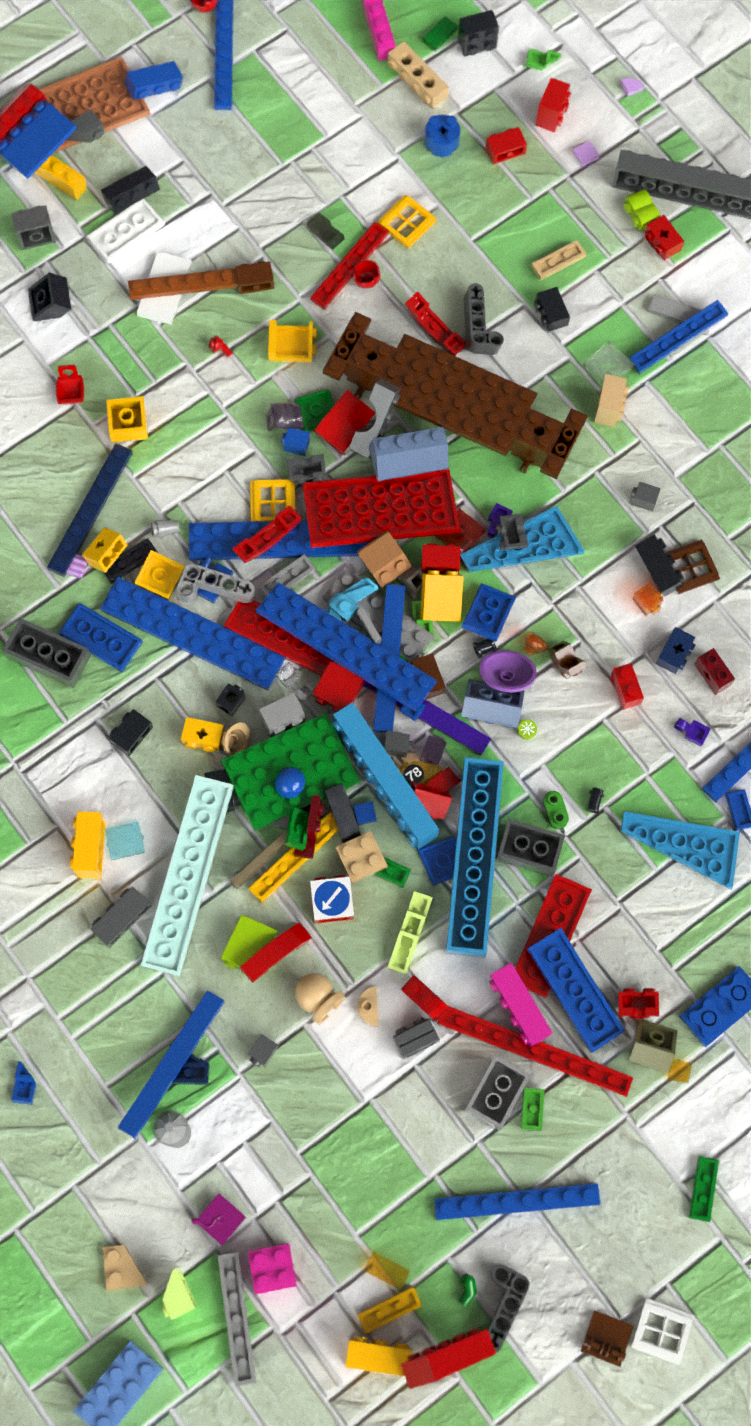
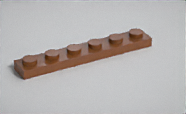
M235 268L128 281L130 300L238 288Z

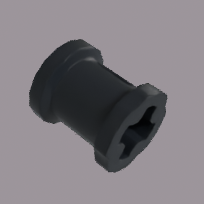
M488 638L478 643L476 641L472 643L478 658H481L483 654L490 651H497L495 642Z

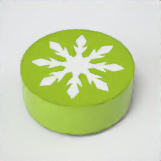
M529 719L521 721L517 729L519 736L526 740L532 739L537 732L535 722Z

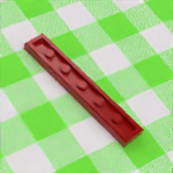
M374 222L314 292L310 300L325 310L353 277V273L356 270L355 266L372 255L388 236L389 231Z

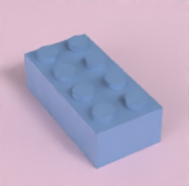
M132 1340L78 1404L74 1412L89 1426H119L164 1370V1367Z

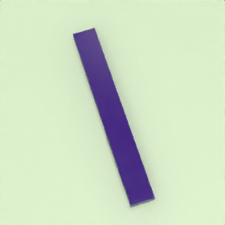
M365 681L363 687L377 694V688ZM396 700L395 705L401 708L403 704ZM427 700L423 701L426 707L418 717L419 720L482 756L491 741L490 737Z

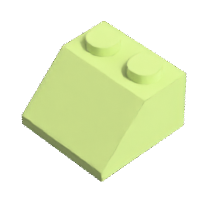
M180 1268L173 1269L162 1299L164 1302L161 1305L165 1316L170 1317L171 1320L198 1307Z

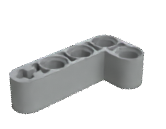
M188 564L184 568L177 586L179 599L184 603L192 602L196 597L198 589L243 603H251L255 599V589L251 582L196 564ZM190 573H197L196 577L191 578L188 576ZM209 578L215 579L213 583L206 582ZM226 584L233 585L231 589L224 588ZM185 589L191 590L187 595L182 594V591Z

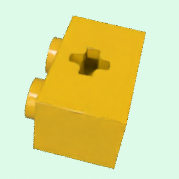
M104 527L82 556L89 566L106 573L128 544L120 533Z
M186 717L181 741L182 744H185V747L190 749L199 747L209 753L220 752L222 745L220 742L225 728L222 724ZM205 733L206 736H204L203 739H200L199 736H202V734Z

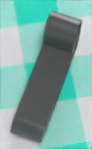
M472 283L464 296L466 347L471 353L495 355L499 352L504 342V337L499 332L486 331L484 289L480 284Z
M497 1265L491 1270L493 1282L506 1288L487 1328L491 1340L495 1335L491 1333L492 1329L497 1333L503 1334L501 1338L497 1336L495 1339L497 1347H494L496 1353L502 1348L530 1286L527 1277L504 1265ZM499 1268L506 1272V1278L502 1281L497 1280L495 1277V1272ZM517 1278H521L525 1282V1286L521 1291L516 1290L514 1287V1281ZM513 1298L515 1300L516 1306L513 1310L506 1309V1299ZM500 1317L505 1318L507 1322L503 1330H499L496 1327V1320Z

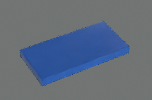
M81 603L77 605L59 631L60 636L88 648L90 654L120 672L125 670L143 643L142 639Z

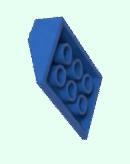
M43 99L37 102L34 109L22 118L18 126L11 129L10 134L5 139L0 141V156L11 167L28 179L77 127L52 104Z

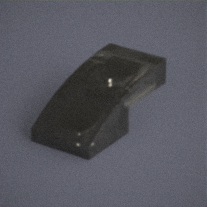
M319 212L306 223L309 229L332 250L345 240L344 234L334 228L331 221Z

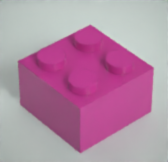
M290 1244L248 1251L255 1295L297 1286Z

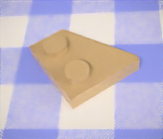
M125 1245L103 1247L106 1291L147 1285L146 1279H144Z

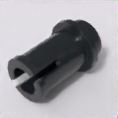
M592 788V791L589 792L591 795L588 807L586 808L588 812L599 813L601 800L605 796L603 794L604 790Z

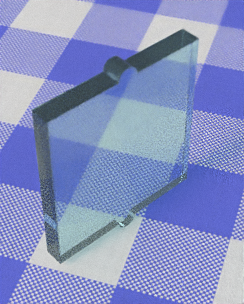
M139 822L105 829L108 842L106 846L109 847L111 860L145 853L142 840L144 836L141 835Z

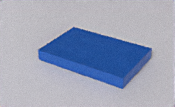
M481 583L461 628L497 642L516 597Z

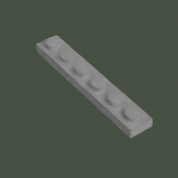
M239 1252L218 1255L235 1386L256 1383Z

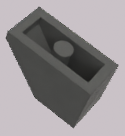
M89 109L71 121L77 129L66 140L91 143L105 134L103 123Z

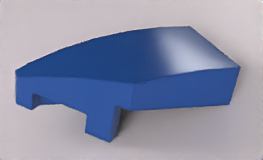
M18 1061L12 1102L33 1105L36 1082L24 1064Z

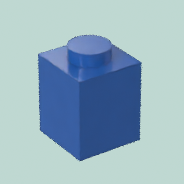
M288 427L287 433H283L281 444L284 445V451L305 456L310 442V432Z

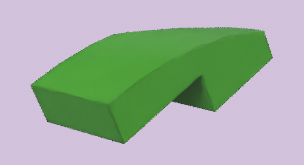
M530 48L527 53L525 67L543 70L558 61L562 54L551 50L543 53Z
M411 601L413 620L433 635V622L420 618L421 601Z

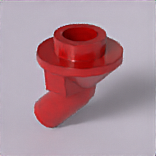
M218 335L210 339L209 349H211L212 353L221 349L228 358L233 354Z

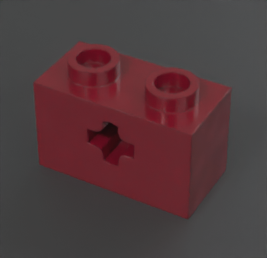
M714 648L699 656L694 664L715 695L730 687L735 680Z

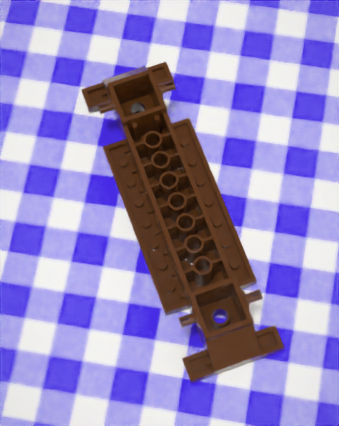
M356 311L354 312L322 370L324 375L339 381L344 373L348 381L358 386L354 395L361 399L365 390L372 391L375 383L383 379L401 388L399 392L401 397L397 405H394L395 407L439 427H444V429L503 456H507L509 450H511L512 455L523 461L519 468L520 472L526 473L529 465H536L541 467V473L557 480L588 415L571 408L567 418L562 423L531 409L537 397V392L405 333L397 348L366 335L365 333L372 319Z

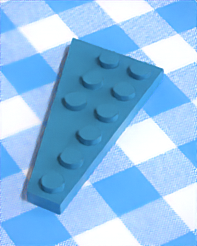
M555 506L524 522L528 548L501 551L499 545L501 535H498L460 554V559L468 573L581 555L585 551L559 508Z
M623 812L620 832L730 890L733 889L740 832Z

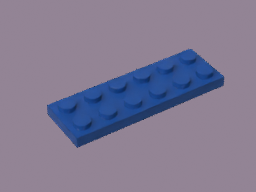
M561 928L527 948L528 953L590 1053H593L625 1032Z

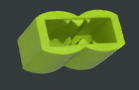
M646 189L626 196L624 209L626 213L630 214L633 226L637 227L639 231L645 230L648 223L661 217Z

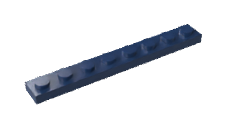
M115 443L47 566L49 571L63 577L66 576L67 569L70 567L76 554H78L133 454L131 449Z

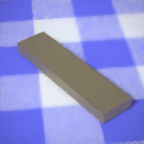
M287 830L231 880V884L235 889H239L286 846L284 844Z

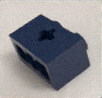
M675 627L656 665L674 674L677 673L678 669L683 670L688 661L684 659L686 654L691 655L696 645L693 643L695 636Z

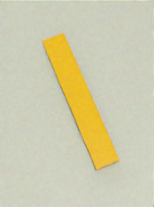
M331 811L320 820L321 831L317 833L314 854L338 832ZM291 847L248 890L263 903L309 858L294 857L295 848Z

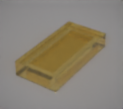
M374 1251L364 1269L365 1272L400 1290L410 1273V1270Z

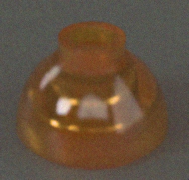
M532 631L527 632L524 650L529 655L533 656L534 654L543 653L549 648V644Z

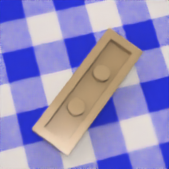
M578 240L535 261L531 267L541 281L585 258L587 253Z

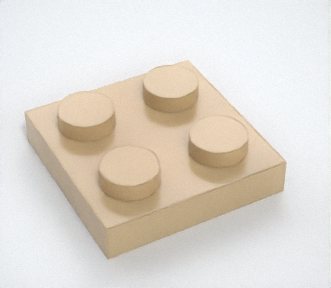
M371 831L335 847L348 877H350L351 883L388 867Z

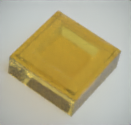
M673 1059L667 1080L688 1084L692 1063Z

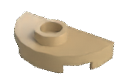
M376 986L362 992L358 999L357 1009L359 1016L364 1022L370 1026L378 1027Z

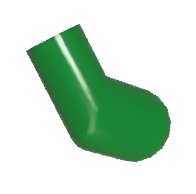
M464 1274L460 1282L464 1285L465 1292L459 1299V1302L467 1308L476 1295L477 1288L474 1277Z

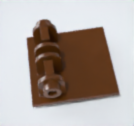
M594 1310L581 1352L621 1367L622 1361L626 1357L625 1351L634 1326Z

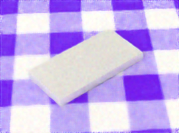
M142 199L88 234L86 238L109 264L165 224L147 201Z
M157 251L149 278L189 274L192 260ZM182 294L141 299L137 316L172 325Z

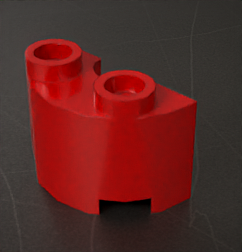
M624 988L623 992H618L620 1017L650 1018V1016H659V991H655L654 988H644L643 992H635L634 988Z

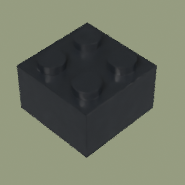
M493 10L459 19L458 42L464 56L475 55L497 48L499 25Z

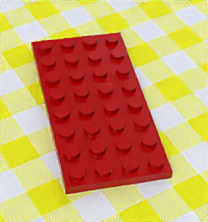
M449 468L378 482L376 476L303 483L311 548L371 542L387 530L394 540L460 533Z

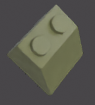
M639 1018L630 1048L629 1061L668 1073L675 1056L678 1030Z

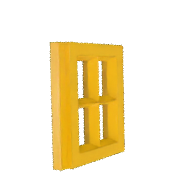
M405 194L377 223L387 229L392 237L409 249L437 219L414 199ZM409 205L416 211L406 219L400 213ZM417 213H420L425 219L416 227L410 220ZM398 216L404 222L395 230L389 223ZM408 224L414 230L405 238L399 231Z
M289 479L250 481L251 522L275 520V503H285V508L290 505L295 510L294 482H291ZM261 487H271V500H261ZM275 487H285V500H275ZM271 503V516L261 517V504Z

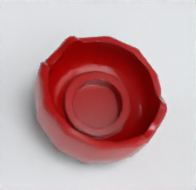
M218 0L190 1L197 11L207 13L215 8Z
M363 260L355 266L356 270L353 273V277L358 287L364 289L373 288L379 282L380 269L376 262Z

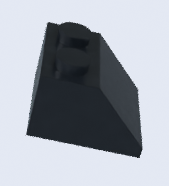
M49 272L28 288L32 321L61 318L71 310L66 277Z

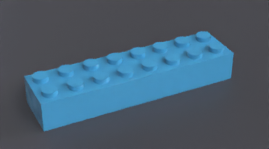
M352 702L333 714L332 724L338 737L341 736L344 740L343 746L348 753L352 752L355 757L353 760L357 767L363 768L365 771L364 776L369 784L373 783L376 789L374 791L380 800L384 799L387 804L385 806L391 816L394 814L398 820L396 824L401 831L405 830L408 835L407 840L409 844L419 850L436 840L439 834L438 826L354 703Z

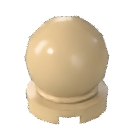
M319 973L303 976L295 988V997L299 1006L306 1012H313L312 1020L318 1025L329 1018L327 1013L332 1008L337 1010L346 999L342 991L334 992L331 981Z

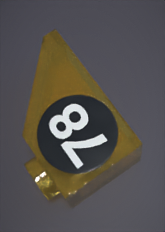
M417 761L406 762L398 768L411 788L412 782L425 785L443 770L440 765Z

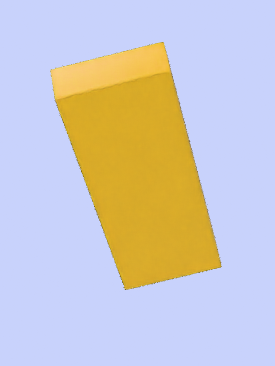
M411 1287L357 1314L365 1334H368L420 1308L422 1304L414 1287Z

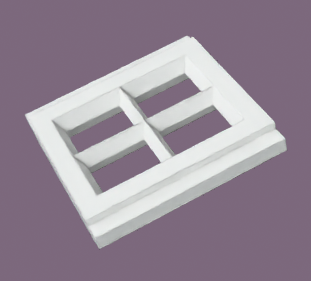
M645 1298L631 1348L680 1365L694 1315ZM649 1312L664 1317L661 1328L646 1323ZM668 1319L683 1324L680 1335L665 1330ZM644 1328L660 1333L657 1344L641 1339ZM663 1335L679 1340L676 1351L660 1346Z

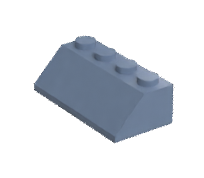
M444 427L374 438L369 445L377 482L448 469V442Z

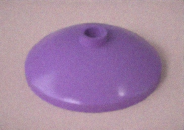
M507 650L495 651L486 655L479 667L480 676L487 685L498 691L509 693L529 688L534 683L537 674L534 663L528 657L518 652Z

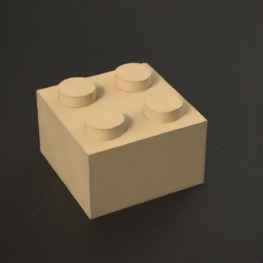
M605 374L594 423L616 427L617 421H621L629 386L626 385L627 378Z

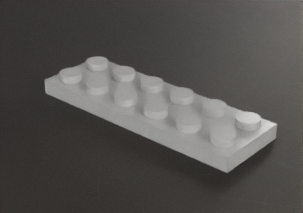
M346 569L326 591L322 599L329 604V600L336 593H342L360 581V579ZM374 591L356 604L359 608H364L382 641L385 598ZM356 612L350 621L365 631L357 618ZM403 613L400 655L411 664V660L419 657L434 639V636Z

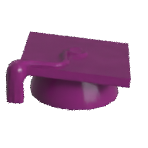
M219 1193L198 1218L191 1220V1223L194 1225L198 1224L223 1246L246 1217Z

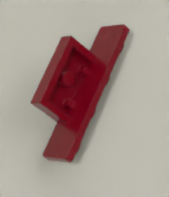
M312 795L311 806L302 809L309 812L307 842L304 850H294V857L314 858L317 833L321 831L320 815H323L324 812L323 800L318 795Z

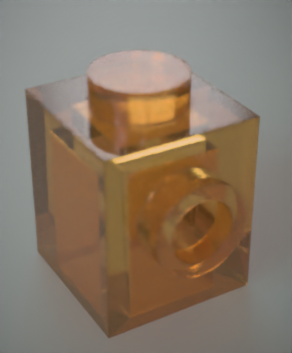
M651 583L636 591L632 598L645 616L650 613L652 615L657 613L661 609L663 602L662 594L658 589L655 590Z

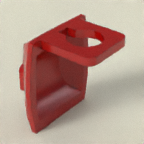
M76 365L58 366L60 376L56 382L58 404L71 405L82 403L85 391L82 375L78 374ZM72 370L73 372L67 376L63 371Z

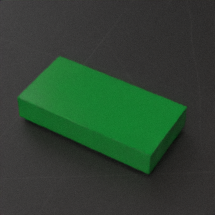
M444 16L423 37V42L437 51L458 29V25Z

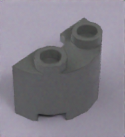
M324 454L311 455L307 459L300 457L287 459L289 480L294 482L296 487H303V483L324 481L326 477Z
M522 514L500 516V524H496L497 535H501V540H499L500 550L528 548Z

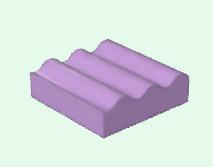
M590 141L573 149V153L583 167L600 158V155Z
M76 554L70 567L67 569V574L82 579L88 566L84 557Z

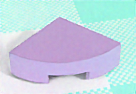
M621 79L620 83L628 96L644 90L643 84L636 79Z

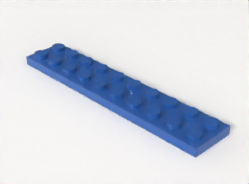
M301 520L284 538L255 559L299 558L304 554L307 558L359 556L357 551L370 542L311 548L307 520ZM272 521L189 523V560H204L206 556L212 560L240 559L232 549L244 539H250Z
M119 577L100 607L102 612L268 691L285 661V657Z
M279 582L256 609V613L415 712L436 685V679L381 645L374 643L373 640Z

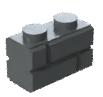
M422 1017L413 1022L414 1026L408 1029L404 1026L395 1031L396 1035L393 1036V1040L403 1060L440 1041L429 1018L425 1020Z

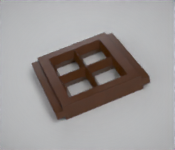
M703 540L666 552L667 554L670 553L674 560L684 557L688 566L679 570L683 572L690 569L693 576L692 579L683 582L684 586L676 590L678 594L720 580L719 573ZM700 551L704 560L691 565L688 555ZM706 563L709 573L697 577L693 568Z

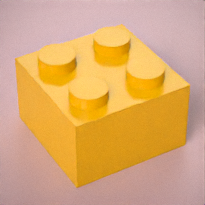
M143 396L107 400L109 435L112 443L148 439L146 406Z

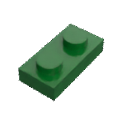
M296 807L290 809L284 845L301 851L306 848L309 812Z

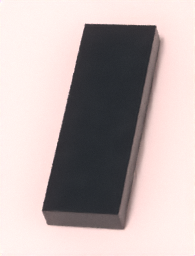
M147 538L119 555L104 574L112 584L118 577L122 578L143 565L151 550L156 553L158 552Z
M343 783L324 789L342 844L361 836Z

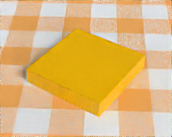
M151 550L134 584L169 601L185 566Z

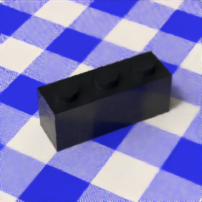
M144 166L101 189V193L106 205L116 214L159 191L160 187L155 174L147 166Z
M654 534L635 545L663 596H667L684 586L682 582L684 576L679 569H675L673 564L676 562L670 553H666L664 548L667 546L662 538H658Z

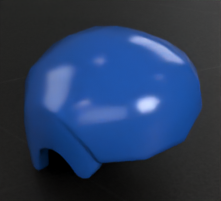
M286 767L278 773L274 784L276 792L281 797L291 799L299 796L306 782L304 774L299 769Z

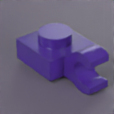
M496 503L488 517L491 525L487 530V536L494 538L497 532L496 524H500V516L512 515L513 511Z
M679 718L674 726L676 730L686 733L685 739L700 747L711 728L695 720L689 724Z

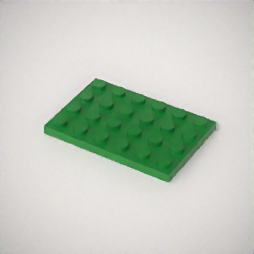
M327 713L221 760L254 831L289 816L290 809L293 807L302 810L311 806L312 795L320 796L321 800L326 799L324 793L326 788L343 783L344 788L347 789L360 783ZM295 767L304 774L306 783L303 791L296 798L287 799L281 797L276 792L275 779L283 768Z

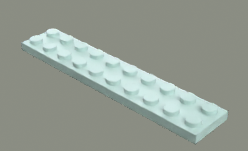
M195 775L141 966L176 976L181 975L234 785Z

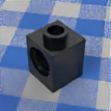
M228 683L215 701L217 708L233 717L245 700L244 690L236 684L232 686ZM230 695L237 697L233 702H229L226 699Z

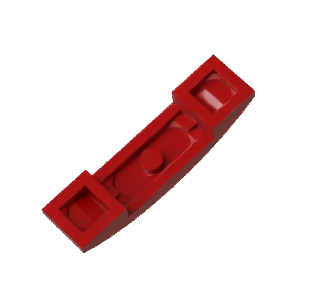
M417 291L405 303V306L421 328L449 354L456 356L466 346V342L456 331L452 332L428 307L430 304Z
M289 505L275 516V520L250 539H244L232 550L244 563H247L278 543L302 518Z
M298 923L264 946L248 959L240 969L254 983L266 974L271 967L295 949L298 950L310 941L312 937Z

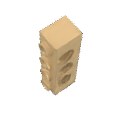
M404 41L388 52L389 67L395 70L400 78L410 85L413 92L421 96L425 104H428L433 109L448 98L449 86Z

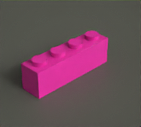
M362 0V7L378 61L388 59V52L395 48V41L383 1Z
M512 963L490 975L489 985L494 992L497 991L501 997L499 1002L504 1010L508 1009L511 1016H509V1019L514 1027L518 1026L521 1034L519 1035L525 1045L528 1044L531 1048L553 1034Z

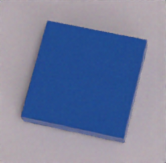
M454 836L418 850L432 886L453 878L456 839Z

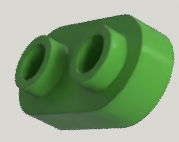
M549 791L543 799L549 824L554 829H563L569 821L563 797L557 791ZM550 798H556L557 802L552 803ZM556 816H561L563 820L557 821Z

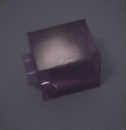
M429 735L420 761L439 767L447 746L444 738L437 735Z

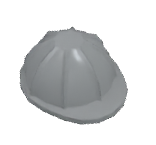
M167 1111L157 1117L154 1123V1134L160 1143L169 1147L180 1148L189 1142L191 1128L182 1114L176 1111Z

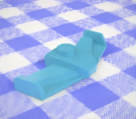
M365 577L342 593H336L329 600L326 612L339 620L343 619L348 622L357 610L360 609L356 603L379 588L372 580Z

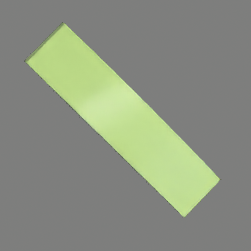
M414 891L388 968L407 974L433 899L432 896Z

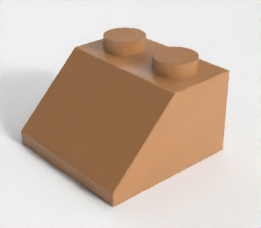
M388 530L357 551V554L381 588L412 567Z

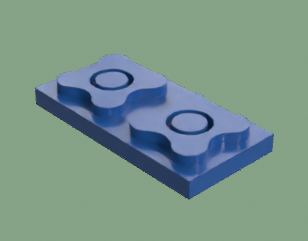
M738 966L679 1016L705 1048L751 1010V978Z

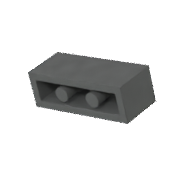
M133 886L130 890L128 888L124 890L120 895L121 899L116 904L113 902L106 909L107 913L102 918L98 917L92 923L93 927L90 930L109 949L151 907L150 902Z

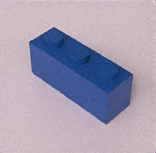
M175 61L127 72L125 85L133 100L143 99L148 96L160 95L165 92L181 89L183 76Z

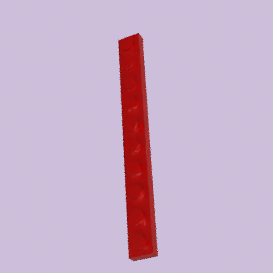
M450 1006L446 1007L437 1021V1024L624 1097H627L634 1078L543 1042H539L530 1048L528 1044L525 1045L519 1035L520 1033Z

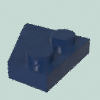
M191 1054L172 1084L209 1085L210 1064Z

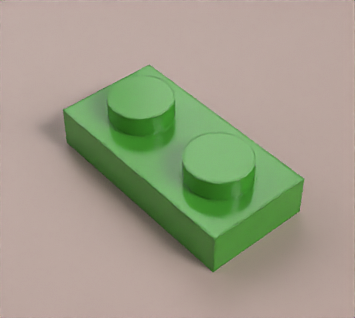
M524 1087L522 1130L542 1131L545 1089Z

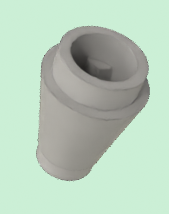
M155 520V522H151L153 537L160 538L179 532V523L172 520Z

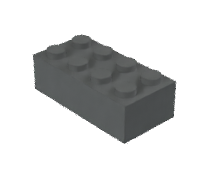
M21 618L18 620L2 650L7 659L72 688L75 687L91 657L88 648Z

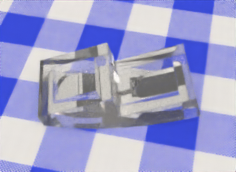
M289 662L276 673L278 680L291 693H295L301 703H304L313 695L315 687Z

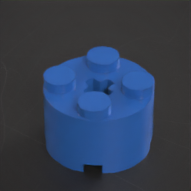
M448 115L431 116L425 127V147L437 157L451 155L453 151L457 150L460 139V126L456 117Z

